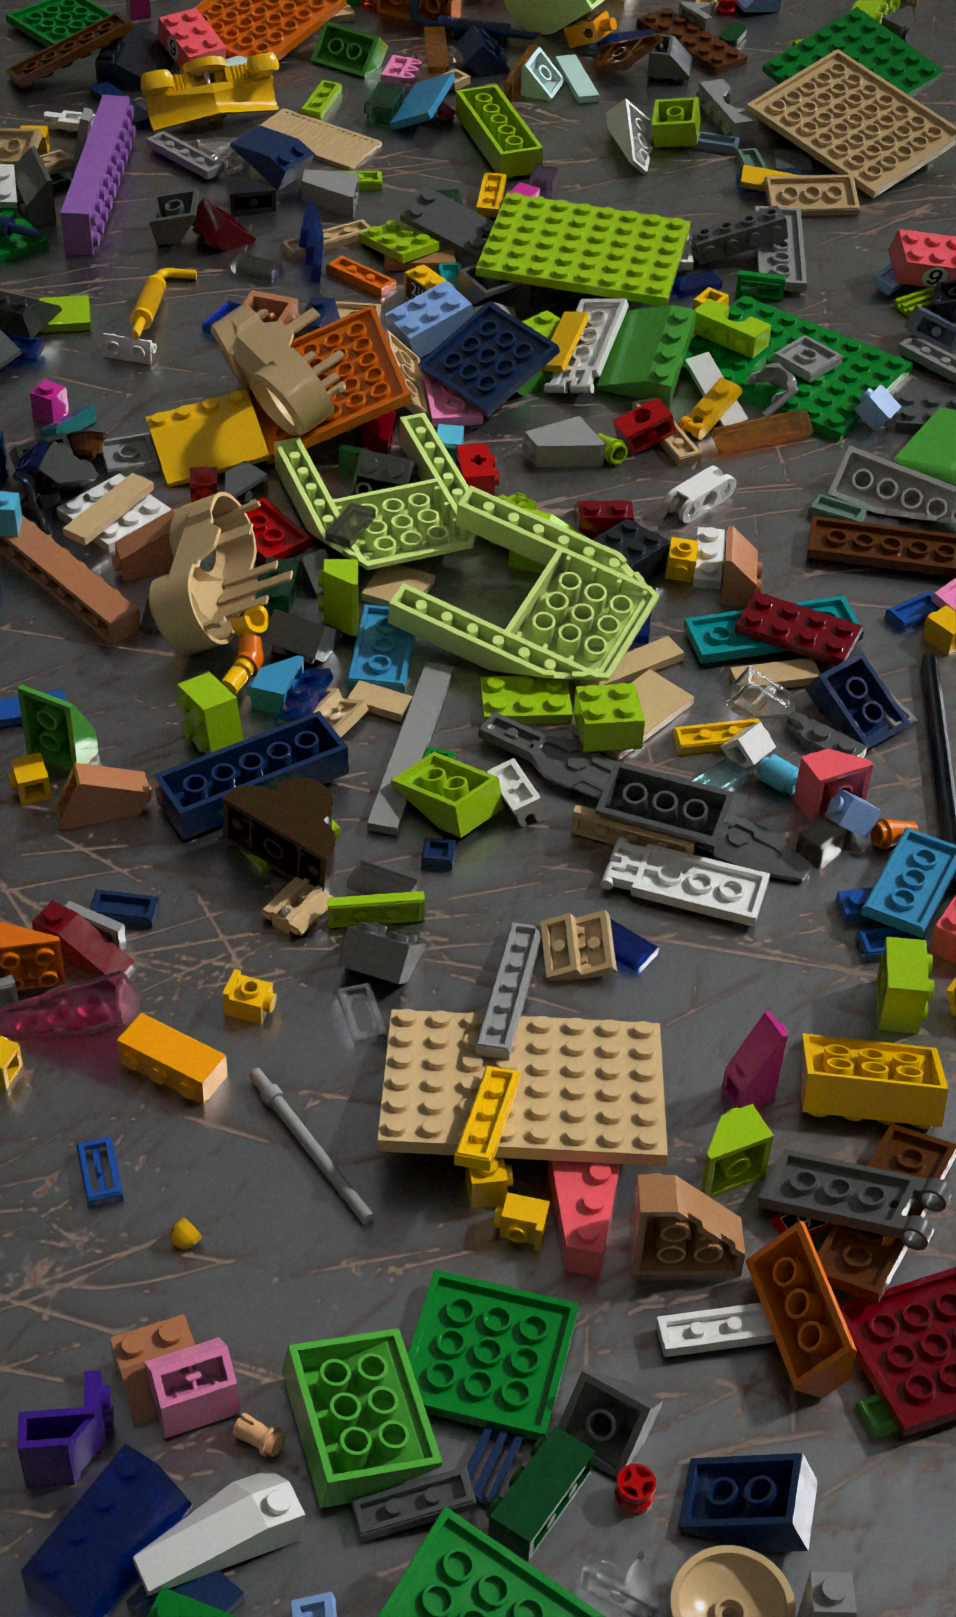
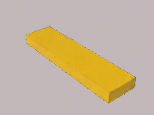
M486 1066L454 1154V1165L486 1171L491 1170L520 1084V1071Z

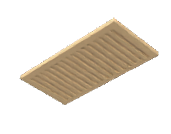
M285 108L261 124V126L298 138L315 153L314 159L349 171L382 146V141Z

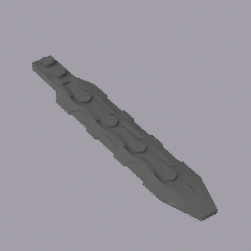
M493 712L478 731L479 738L530 761L544 778L570 790L575 789L597 800H600L615 762L601 755L600 751L583 752L581 742L544 735L497 712ZM732 816L726 836L717 846L697 841L695 843L696 847L713 854L714 858L725 863L770 873V877L799 883L804 881L813 866L773 831L743 817Z

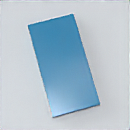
M453 72L416 82L390 122L392 129L397 130L431 120L456 79Z
M363 605L358 636L356 637L347 677L348 688H354L358 681L361 680L405 693L416 636L388 623L389 607Z
M906 827L868 896L861 915L922 938L956 872V845Z

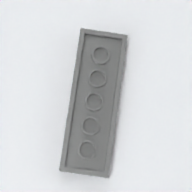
M755 206L754 212L771 206ZM779 207L786 217L788 239L756 248L757 272L785 275L784 290L789 292H806L807 275L801 208ZM765 288L764 290L774 291L775 289Z

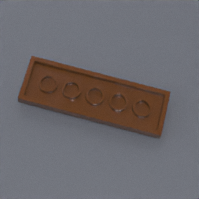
M663 8L660 11L647 13L645 16L637 18L636 26L648 34L674 35L692 56V61L714 75L747 65L748 56L726 44L725 41L713 36L712 33L703 30L699 25L690 22L684 16H680L671 8Z
M115 12L5 70L9 78L20 88H29L38 79L52 76L54 71L59 68H67L73 64V61L90 56L92 51L109 46L111 41L125 38L134 28L128 19L119 12Z
M812 516L807 558L956 578V535Z
M891 1123L867 1166L927 1179L939 1178L944 1180L956 1158V1144ZM915 1200L907 1216L917 1215L924 1217L928 1209ZM834 1224L817 1254L831 1287L879 1304L908 1247L899 1238Z

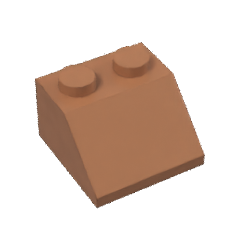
M734 526L727 527L722 563L720 604L747 606L756 591L761 593L762 562H757L758 550Z
M184 1314L110 1337L113 1363L134 1426L159 1419L144 1362L195 1345Z

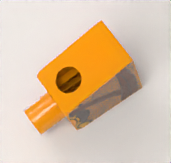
M606 10L586 13L563 28L569 48L602 40L611 31L616 30L617 22L614 17L609 18Z

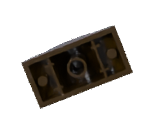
M292 778L281 782L273 790L257 785L238 787L223 797V840L248 855H255L266 861L268 867L290 880L294 877L302 880L306 878L309 880V884L315 887L317 885L321 886L322 891L328 894L332 891L334 885L336 836L332 829L333 797L326 786L309 778Z

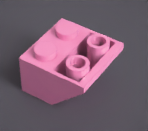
M219 1337L144 1362L165 1439L240 1413L238 1386L228 1346Z

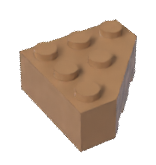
M660 1173L638 1174L629 1232L631 1275L741 1276L745 1259L741 1217L676 1175H662Z

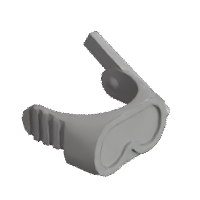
M780 363L765 365L763 370L752 372L747 377V382L750 384L769 382L780 386L784 390L772 397V404L762 413L766 419L798 392L795 376L788 372Z

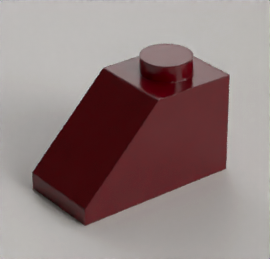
M396 410L357 426V432L362 433V444L370 451L390 455L396 434Z

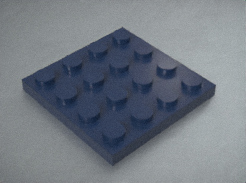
M489 301L418 364V367L422 373L488 417L559 354L560 350L556 343Z

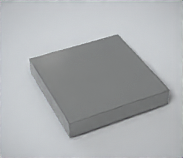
M806 335L772 355V362L780 363L785 369L808 382H812L842 364L843 359L841 354Z
M149 433L110 438L103 441L100 456L108 479L119 473L123 476H129L131 473L143 474L160 471V463Z

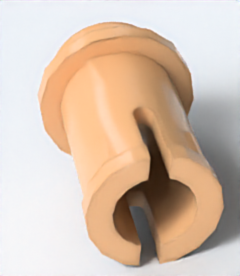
M243 1413L233 1427L232 1434L234 1437L260 1449V1454L264 1457L269 1455L275 1457L281 1451L285 1442V1435L281 1433L279 1427L273 1426L270 1428L247 1413Z

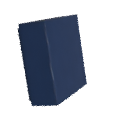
M425 837L421 867L452 870L456 840Z

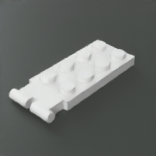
M627 299L580 300L576 312H587L589 320L565 371L552 372L553 377L550 383H545L544 385L545 393H567L569 388L571 393L592 394L594 392V378L600 377L629 307Z
M619 837L600 885L607 890L612 889L613 886L630 890L631 896L755 927L769 883L770 873L649 843L646 847L630 844L628 839Z

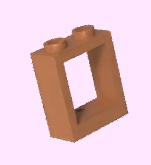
M251 290L243 304H247L256 313L261 309H267L269 315L263 319L282 321L285 325L295 320L298 316V299Z

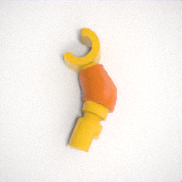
M261 605L249 607L245 610L243 616L230 619L234 632L239 636L237 655L234 658L233 666L222 679V683L229 691L236 694L250 677L257 675L263 665L261 637L257 636V634L267 630L269 616L266 608Z

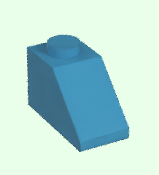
M297 655L261 667L255 679H250L247 688V695L251 696V709L285 716L304 680V657Z

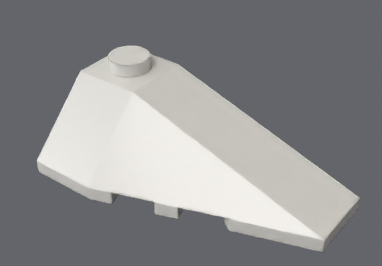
M625 98L606 112V127L628 161L641 173L645 174L648 171L650 162L648 154L653 149L651 146L653 142L652 121Z
M266 1470L230 1483L133 1556V1563L147 1596L158 1593L161 1587L169 1589L216 1570L224 1569L300 1541L305 1513L289 1480L270 1470Z

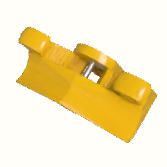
M274 53L256 54L248 57L247 64L231 66L226 65L224 57L207 56L183 64L179 74L171 75L170 71L166 69L143 73L141 75L140 87L152 131L155 132L207 118L209 122L220 121L227 117L226 114L279 111L274 95L272 75L274 71L279 70V61Z

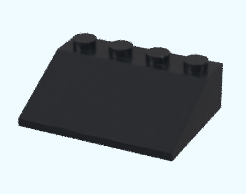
M131 23L134 30L130 31L128 36L122 39H115L110 42L109 46L101 49L95 60L97 84L109 81L117 88L141 90V75L143 73L163 69L170 71L174 59L159 41L158 35L138 24Z

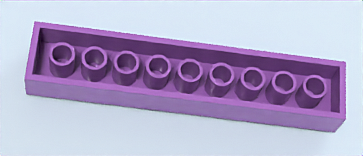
M102 95L60 212L65 254L93 256L96 247L100 246V234H104V222L108 221V210L112 209V198L116 197V186L120 185V174L124 173V162L128 161V151H131L132 140H135L136 135L135 126H132L131 119L134 118V107L130 105L129 96Z

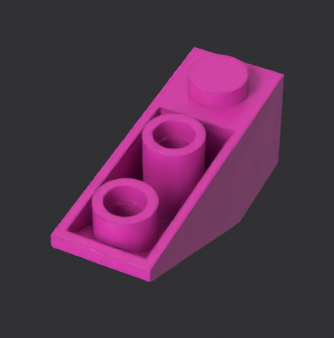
M770 1010L764 1012L725 1067L722 1090L734 1108H742L750 1104L758 1107L775 1100L788 1034L785 1026L775 1019Z

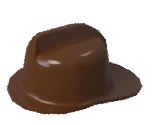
M93 430L75 431L66 434L73 455L80 460L85 459L89 462L101 455L103 441L108 439V434Z

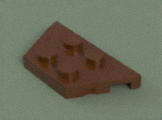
M660 33L600 45L598 47L600 53L596 55L593 68L597 74H610L617 70L626 71L660 44L663 38Z

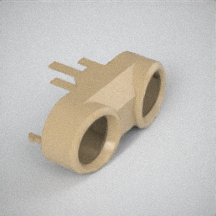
M244 303L213 323L210 331L241 389H246L247 392L252 390L262 409L282 430L294 436H302L335 413L330 398L339 392L345 391L346 385L341 381L326 391V388L339 380L340 376L334 372L322 381L317 376L346 357V355L341 350H338L311 368L308 363L315 359L317 355L310 351L302 357L290 346L295 333L321 316L314 308H311L285 325L282 321L264 323L262 319L269 315L268 310L261 309L256 313Z
M219 492L180 507L173 516L169 532L170 548L174 558L169 574L158 577L151 582L148 598L153 619L161 635L173 650L183 656L189 657L229 643L235 633L230 619L239 617L249 607L266 605L269 596L265 595L255 599L257 592L291 581L292 570L259 582L254 579L256 576L276 570L279 563L276 560L253 569L257 553L256 539L253 531L254 524L250 522L246 512L261 506L256 499L241 506L231 494ZM213 551L210 571L205 572L200 568V563Z

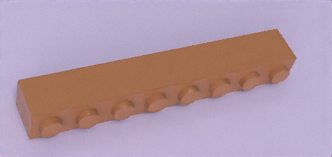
M22 515L19 536H0V552L110 644L115 645L140 631L139 618L141 614L138 607L124 598L117 589L109 586L100 575H96L88 569L84 562L72 556L66 548H62L50 535H46L34 522H30Z

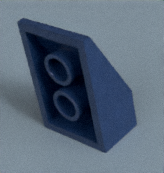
M261 125L230 144L232 149L277 190L303 176L304 169H309L315 155L298 138Z
M863 651L820 674L805 689L820 713L848 737L867 746L866 751L911 725V722ZM867 692L874 701L867 702L864 699ZM884 711L895 722L901 720L903 722L891 729L890 725L883 719Z
M803 1453L691 1458L678 1528L684 1533L766 1552L808 1551L818 1480Z

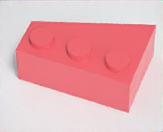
M549 1160L547 1177L552 1193V1206L556 1216L557 1234L564 1271L600 1278L617 1193L620 1164Z

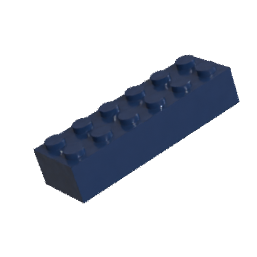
M317 711L153 775L156 800L182 839L185 840L222 825L223 797L238 787L257 785L273 790L281 782L292 778H309L324 784L349 774L348 747L321 712Z

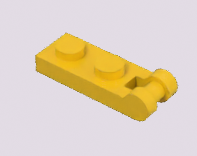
M720 377L692 411L680 419L679 427L685 433L690 432L693 437L702 440L742 394L741 386Z

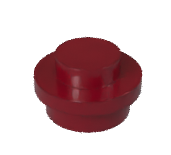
M442 102L438 107L439 111L437 114L445 121H448L449 118L454 120L453 116L456 114V111L445 102Z

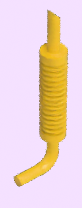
M163 268L146 278L130 316V322L133 326L131 335L135 340H139L142 330L149 329L153 323L166 290L164 279L196 280L197 270Z

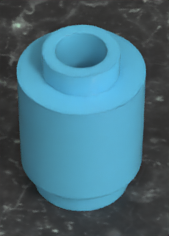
M773 754L770 758L766 756L757 769V772L760 773L759 780L783 795L788 793L793 796L799 768L776 754Z

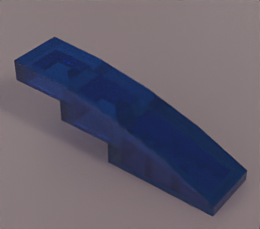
M308 199L300 230L299 248L306 249L305 265L312 266L311 282L320 284L324 253L323 230L315 204L312 199Z

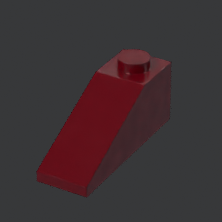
M51 901L32 920L33 930L59 937L64 962L115 987L135 966V961L84 917L59 903Z

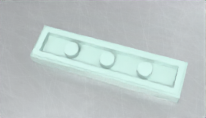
M576 54L555 56V64L565 78L578 104L599 102V93Z

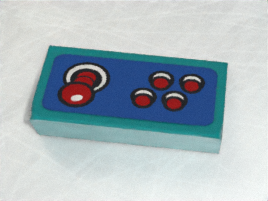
M95 407L77 408L40 429V433L49 437L62 432L67 434L81 431L97 421Z

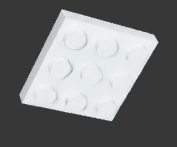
M119 473L56 508L57 516L69 524L126 477ZM148 494L92 541L108 553L115 551V542L172 509Z

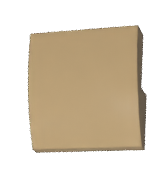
M316 687L283 719V723L286 724L320 711L341 738L369 709L365 700L342 698L338 688Z
M606 910L574 918L571 913L540 921L546 978L549 981L586 979L617 972L610 915Z

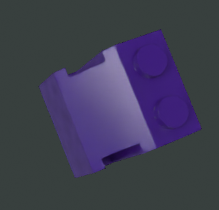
M101 1370L84 1371V1407L19 1412L17 1450L26 1489L75 1485L81 1478V1472L96 1454H101L107 1447V1430H114V1407L111 1406L110 1385L103 1386Z

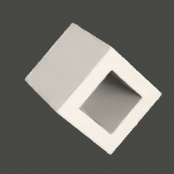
M758 722L742 729L720 747L737 772L755 765L776 748V745L762 723Z

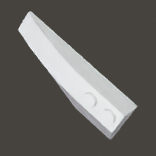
M849 445L828 495L865 507L868 511L875 514L956 524V486Z

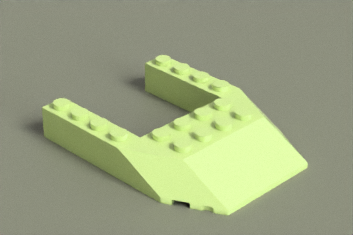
M425 413L400 417L399 443L408 459H412L418 464L416 473L421 482L337 499L331 498L300 437L274 442L275 469L306 530L347 558L358 559V565L366 570L473 548L475 534L456 526L457 504L469 486Z
M470 485L457 504L456 526L546 566V568L506 629H502L405 583H402L389 602L388 623L490 671L540 678L609 681L659 600L660 595L645 583L644 578L638 571L634 572L629 567L627 559L620 552Z

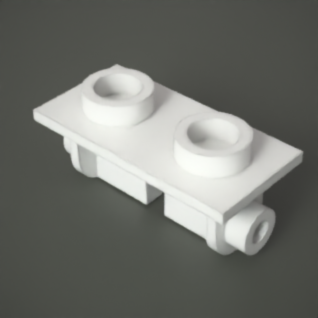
M103 333V357L151 365V353H155L157 347L155 343H152V340H135L131 337Z

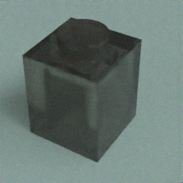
M821 814L798 833L795 850L813 865L812 867L820 871L842 852L846 830Z

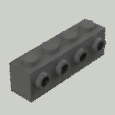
M777 205L689 231L691 251L699 265L788 239L786 217Z

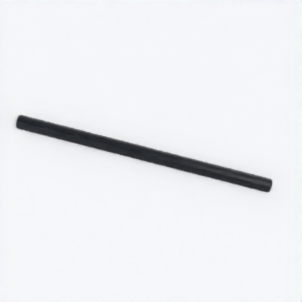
M925 653L922 656L921 665L943 841L956 845V793L939 663L936 654ZM956 872L949 884V888L952 891H956Z

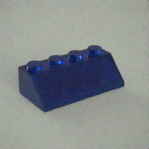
M125 1443L21 1570L26 1594L60 1617H107L139 1577L133 1563V1556L183 1520L193 1507L191 1501L158 1463Z

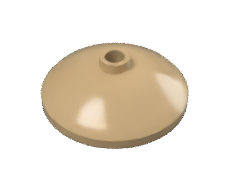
M714 1546L693 1555L679 1569L670 1594L671 1617H723L724 1615H731L733 1617L796 1616L794 1594L781 1570L762 1554L741 1546Z

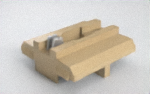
M294 877L260 910V913L263 917L272 920V925L289 935L291 931L296 935L302 936L313 924L317 926L320 923L319 917L327 910V898L333 897L322 891L321 886L317 885L315 887L309 884L308 879L304 878L302 880Z

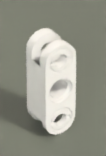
M712 465L673 488L666 495L663 508L668 513L676 512L679 514L681 521L689 523L726 501L736 488V479L729 474L723 475L721 469Z

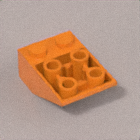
M0 922V978L13 975L17 991L66 985L59 937Z

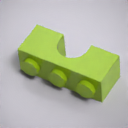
M710 298L695 309L694 334L752 359L769 346L771 324L752 316L740 322L728 320L730 307Z

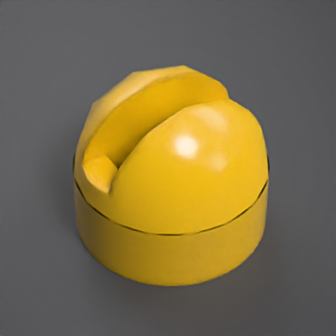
M181 1217L170 1230V1240L179 1249H189L202 1239L197 1229L185 1217Z

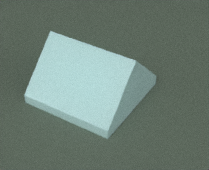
M540 47L535 49L522 67L521 95L550 101L565 82V78Z

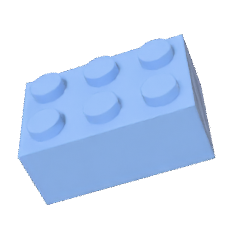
M445 280L384 315L388 330L420 359L436 349L474 315L472 303Z

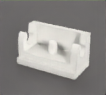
M514 758L487 771V773L499 777L502 797L513 814H516L517 821L522 827H526L527 822L525 818L529 814L533 813L538 823L546 819L541 797Z

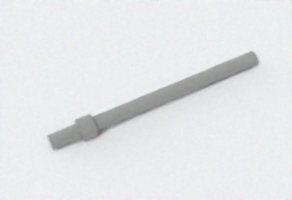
M260 1068L253 1069L249 1073V1078L261 1092L260 1098L268 1108L276 1111L361 1223L365 1225L371 1222L374 1214L284 1100L285 1094L277 1084H272Z

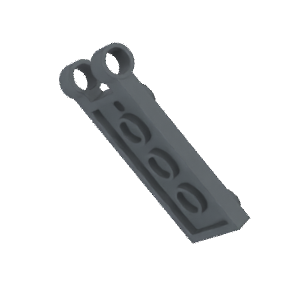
M427 186L422 188L400 214L401 222L429 235L431 238L476 262L479 261L487 242L483 238L488 239L494 225V221Z
M784 1149L758 1195L759 1208L899 1238L911 1249L924 1250L931 1240L934 1227L924 1217L907 1215L915 1200L919 1201L924 1208L930 1211H943L952 1196V1189L949 1184L939 1178L927 1179Z

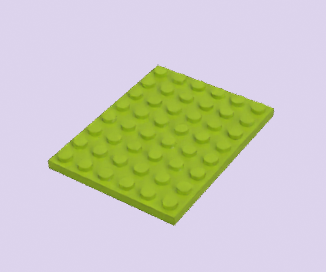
M506 193L477 263L475 276L666 306L690 231L691 221H685L681 218L661 217L657 214H640L631 210H615L611 207H595L587 203L576 204L566 200H550L541 196L531 197L520 193Z

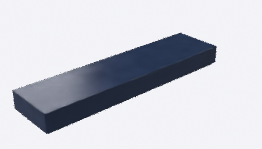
M109 81L89 86L90 94L99 101H101L102 95L127 96ZM130 98V105L134 107V118L131 119L132 126H135V129L150 125L147 111Z

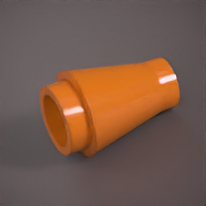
M879 819L870 832V838L874 846L888 849L897 845L906 827L919 832L918 825L915 821Z

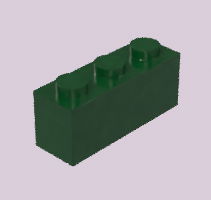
M557 1426L553 1428L547 1438L541 1436L537 1440L531 1452L532 1459L526 1467L520 1465L516 1469L509 1482L510 1489L504 1497L498 1495L494 1499L486 1515L489 1518L488 1536L527 1561L531 1559L593 1471L595 1450Z

